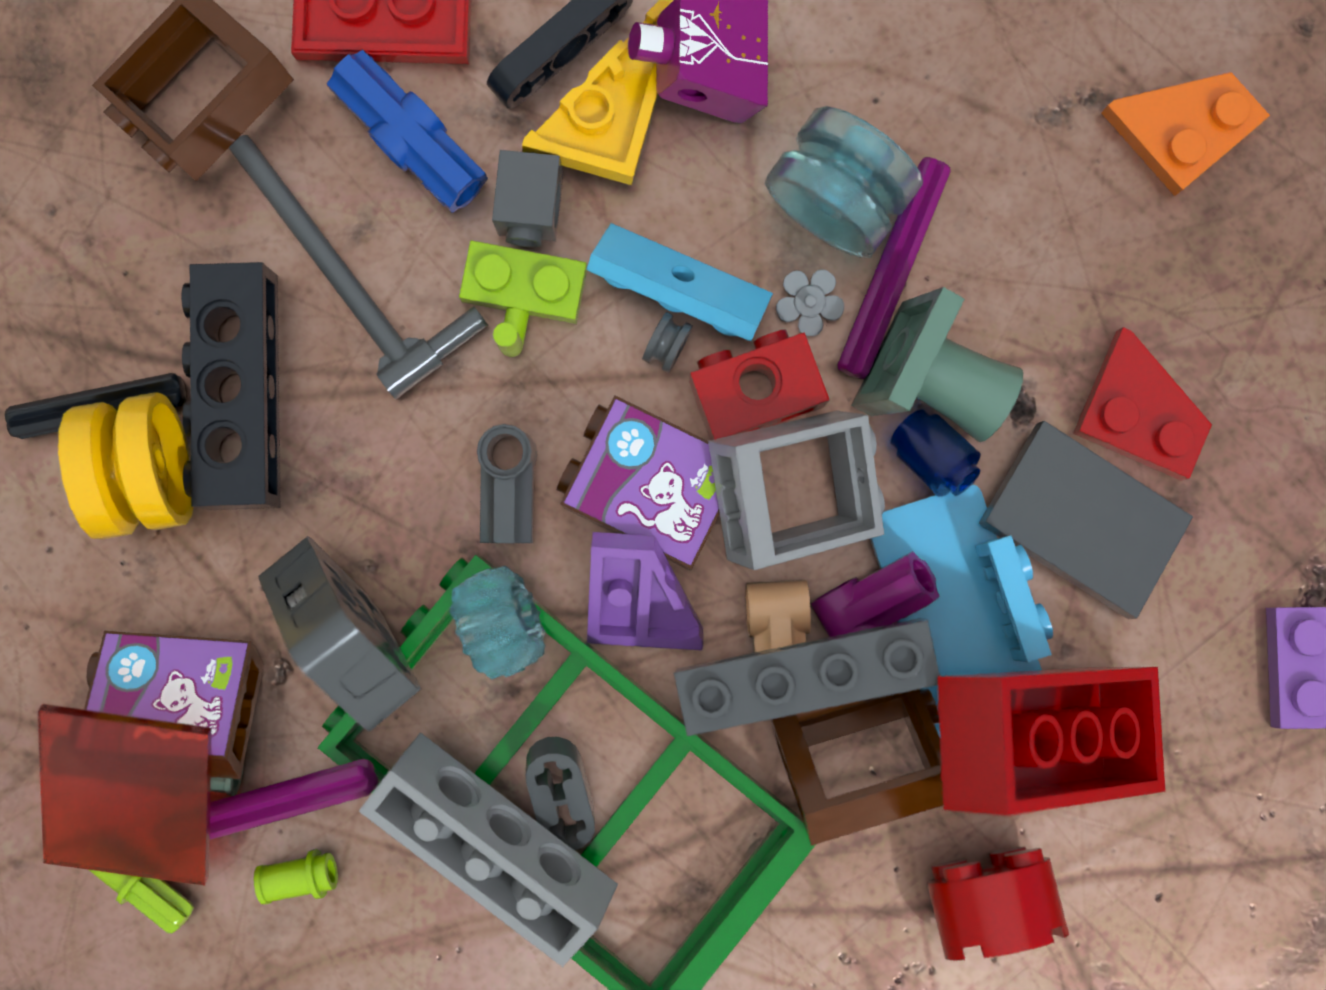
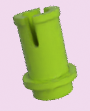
M318 849L308 851L304 858L272 865L256 866L254 871L255 894L262 905L270 904L272 901L312 894L315 899H321L326 896L327 891L336 889L338 883L337 866L331 853L322 854Z

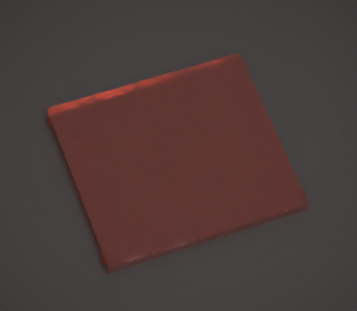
M42 704L37 711L43 863L205 886L209 878L212 728Z

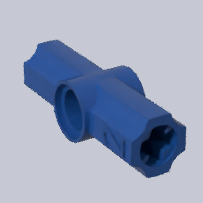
M364 50L353 55L348 54L334 67L333 74L326 83L330 91L369 129L367 131L369 136L402 171L405 172L409 169L422 182V185L451 213L459 208L466 207L480 193L482 186L488 180L486 173L446 134L447 129L441 120L415 93L409 91L406 94L394 82L392 77Z

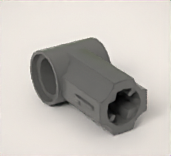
M507 424L496 425L484 432L477 447L478 461L481 465L480 543H533L536 444L530 435L516 426ZM504 437H516L522 444V459L514 468L502 470L494 462V446Z

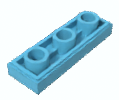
M613 223L609 225L591 253L587 266L588 271L603 277L607 283L616 288L635 291L658 301L663 308L669 311L683 312L711 324L718 332L724 335L738 336L747 341H752L773 294Z

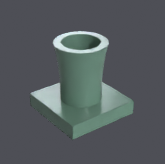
M942 287L901 303L877 352L871 370L864 378L851 406L869 416L908 412L917 398L953 421L977 442H983L1000 428L1011 412L1022 387L1023 370L1020 367L984 356L946 338L965 299Z

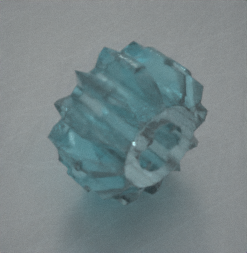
M506 566L493 570L489 568L472 575L465 582L452 589L451 599L453 605L450 607V614L455 620L457 628L454 633L459 636L462 642L463 653L471 657L473 668L479 673L486 674L490 679L503 675L509 677L524 671L525 667L536 663L538 658L544 656L545 644L543 639L546 631L540 622L539 615L541 612L535 606L533 593L527 591L523 578L517 573L514 574Z

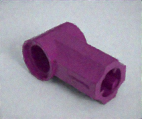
M912 551L861 580L854 577L812 601L810 605L826 633L831 637L892 624L930 605L940 595L936 587V578L926 561L921 560Z

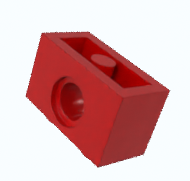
M786 329L775 331L753 341L755 347L753 351L733 357L731 350H723L697 361L699 370L690 373L689 383L710 440L778 425L825 407L830 399L805 332L789 337ZM751 371L761 372L769 378L772 385V393L764 399H751L742 392L739 379Z

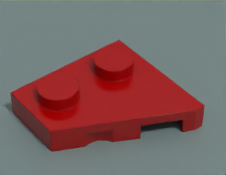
M1123 327L1116 331L1073 434L1183 481L1190 479L1212 424L1131 330Z

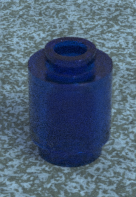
M919 409L910 414L897 427L891 437L890 444L897 450V459L938 497H943L950 492L954 496L962 494L975 482L981 470L976 465L980 460L981 453L938 414L929 415L924 409Z

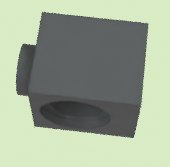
M500 150L492 222L498 236H506L507 243L521 247H539L542 240L556 241L564 174L560 156Z

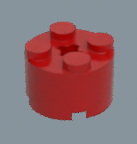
M1023 846L992 852L989 854L992 865L984 867L981 866L980 861L967 863V859L931 866L934 879L929 880L927 885L946 960H966L963 949L980 945L983 958H990L1054 943L1053 935L1063 938L1069 936L1050 857H1043L1041 848L1026 850V847Z

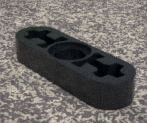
M571 0L493 69L487 79V86L506 108L512 109L519 106L618 22L630 8L633 0Z

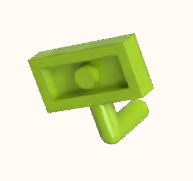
M470 240L459 299L463 303L506 311L504 323L498 324L493 331V339L505 356L515 357L523 349L529 315L577 324L587 273V262Z

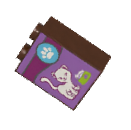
M614 395L608 408L600 404L597 406L586 427L583 437L591 440V443L582 461L580 462L572 458L561 476L556 490L565 495L560 505L613 533L655 536L667 560L691 571L720 514L708 441Z
M104 631L99 652H94L88 662L87 684L89 691L84 709L77 711L72 722L71 740L74 745L73 749L92 769L241 779L264 663L252 641Z

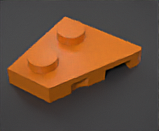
M1232 72L1115 99L1101 112L1174 196L1185 189L1270 116Z

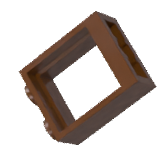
M174 0L92 86L111 103L103 112L131 138L139 130L149 138L141 148L166 171L170 173L179 165L197 181L294 79L270 49L213 0ZM212 38L243 65L244 68L173 140L141 110Z
M929 688L923 690L916 689L771 719L776 744L811 846L943 806L940 737L934 726L939 724V715ZM904 718L925 769L826 799L808 747Z

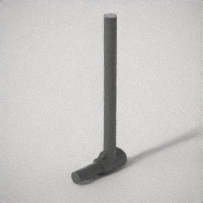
M242 135L229 147L263 195L383 352L384 356L379 359L376 375L395 399H398L442 366V359L488 326L484 318L473 306L428 341L424 338L410 337L403 341L248 135Z

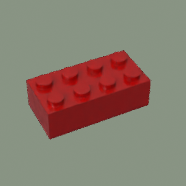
M1086 667L937 676L943 810L1011 816L1165 792L1158 667Z

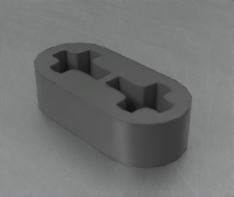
M561 737L541 739L530 747L526 756V785L535 817L540 825L570 848L577 850L590 842L595 832L594 803L581 754L577 747L567 739ZM556 762L557 767L562 769V783L554 784L551 772L548 768H544V763ZM568 805L570 816L576 821V824L565 826L564 820L559 818V806Z

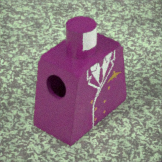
M673 0L659 14L657 25L641 22L633 24L628 39L629 57L632 60L657 63L656 91L662 99L731 122L743 123L768 106V0Z

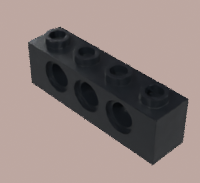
M263 262L189 264L190 283L183 284L181 293L184 315L187 319H190V342H185L182 348V365L186 377L190 378L191 401L184 403L182 412L184 432L187 437H191V461H186L183 468L185 493L188 497H191L192 507L206 510L281 508L278 275ZM239 316L240 330L238 334L228 342H220L218 330L221 323L229 317ZM238 374L241 380V388L238 395L233 400L222 403L219 397L220 384L226 377ZM238 433L242 442L241 451L233 461L224 463L219 453L220 444L229 434Z

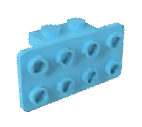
M972 484L883 512L884 535L870 538L879 568L881 569L913 551L921 560L926 561L936 578V587L940 595L930 605L897 622L918 618L928 620L940 676L1042 670L1038 659L1052 655L1047 640L1053 638V629L1044 606L1041 603H1034L1027 581L1033 579L1031 562L1023 546H1015L1012 536L997 538L996 534L978 524L987 510V506L980 488ZM938 685L926 687L931 691L937 706ZM936 724L934 726L940 737V724Z

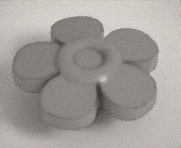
M796 270L789 273L783 280V286L785 291L795 296V298L785 297L778 301L776 311L779 318L784 322H792L801 314L798 328L801 333L805 332L806 336H815L822 331L823 320L819 314L828 320L839 319L844 311L842 298L835 295L825 297L836 285V279L833 274L827 270H817L812 275L809 286L808 278L802 271Z

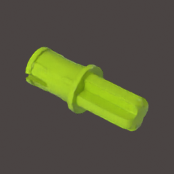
M104 831L86 846L77 859V863L81 867L87 868L118 893L116 898L118 903L122 905L128 901L166 933L173 934L192 914L194 909L192 902L153 872L155 864L151 861L143 864L112 840L110 835Z

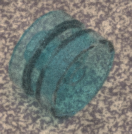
M829 106L815 108L797 134L796 143L800 151L784 152L767 175L765 185L771 197L802 227L819 239L845 253L859 258H871L892 228L888 215L902 214L923 185L920 170L908 154L893 140L865 120L844 110Z

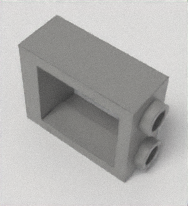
M833 411L708 441L728 561L757 570L884 535L882 514L885 502L883 493L877 484L874 463L877 444L875 434L869 425L868 415ZM827 436L839 515L772 533L759 452Z

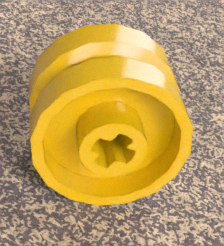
M158 392L127 397L119 404L118 410L110 404L98 402L71 407L63 414L58 438V457L62 482L70 508L79 526L91 539L102 540L131 535L140 522L147 529L152 530L182 526L188 523L192 517L194 507L191 506V497H188L184 490L183 468L186 461H191V453L183 425L175 407L167 396Z

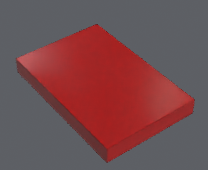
M293 0L291 53L296 60L341 61L348 54L353 55L364 50L375 62L469 64L471 0Z

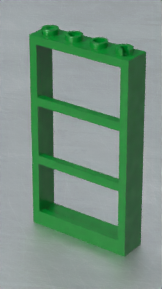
M475 555L469 563L465 559L460 558L441 580L439 586L445 590V593L431 610L425 605L419 607L400 631L407 638L400 648L411 670L416 667L484 583L571 653L475 771V775L490 785L587 666L672 735L674 739L580 854L582 857L597 867L690 751L778 822L650 983L594 936H591L571 958L608 990H701L815 847V845L811 846L802 817L700 734L687 736L685 724L681 718L484 557ZM338 705L322 726L329 734L317 748L338 766L360 759L371 761L374 771L378 776L379 785L391 768L356 740L364 728Z

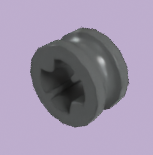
M666 312L657 325L642 360L650 363L652 360H658L662 363V370L670 373L690 336L693 325L687 322L684 325H676L673 321V315Z

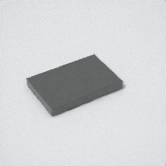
M1041 421L1035 425L978 524L1000 538L1012 536L1015 546L1022 545L1028 556L1125 618L1137 619L1193 516L1051 424Z

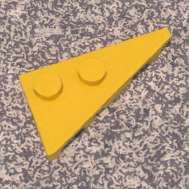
M659 0L646 13L643 23L657 25L659 14L673 0ZM629 37L624 42L620 39L588 72L586 81L580 86L572 88L559 101V108L536 132L531 130L524 137L522 152L560 156L562 166L632 185L658 96L656 91L657 63L630 59L628 54Z

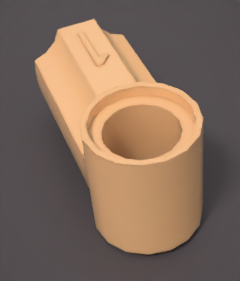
M806 580L746 583L748 636L753 637L754 652L806 642V634H810L811 629L810 596Z

